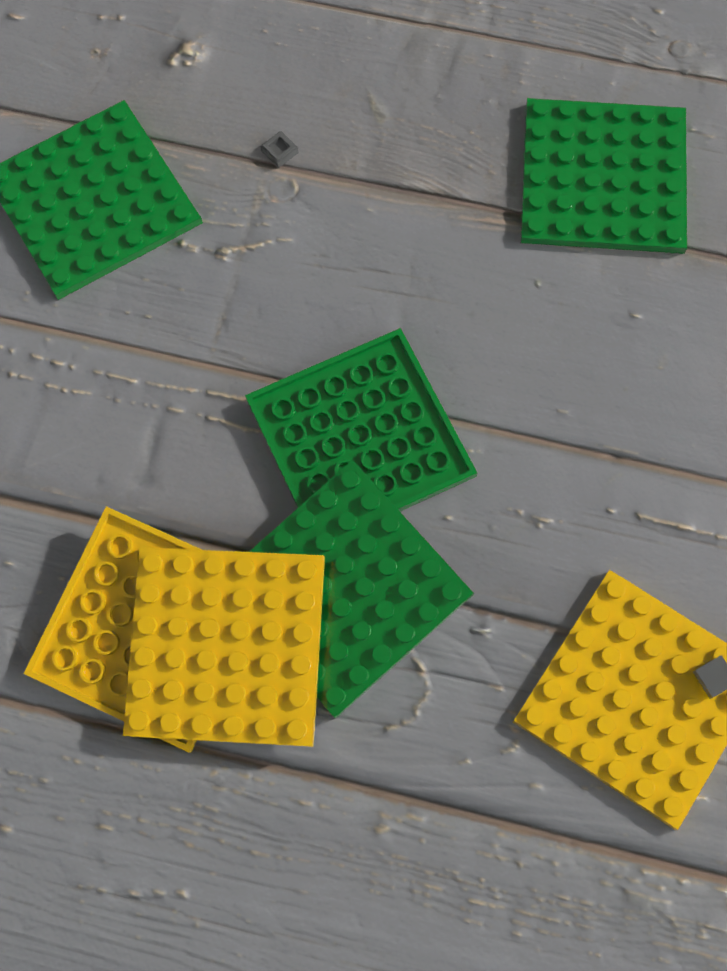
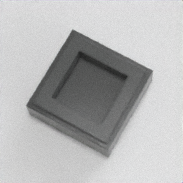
M279 131L261 145V152L278 168L299 153L298 147L282 131Z
M722 655L693 671L709 699L727 690V663Z

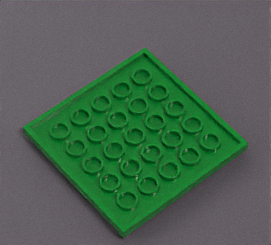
M527 98L520 243L685 254L687 250L686 108Z
M125 100L0 163V203L58 300L203 224L201 216Z
M401 328L245 395L246 401L297 508L352 459L399 511H403L477 477L478 473Z
M353 459L249 551L325 556L317 698L334 718L339 717L474 595V592Z

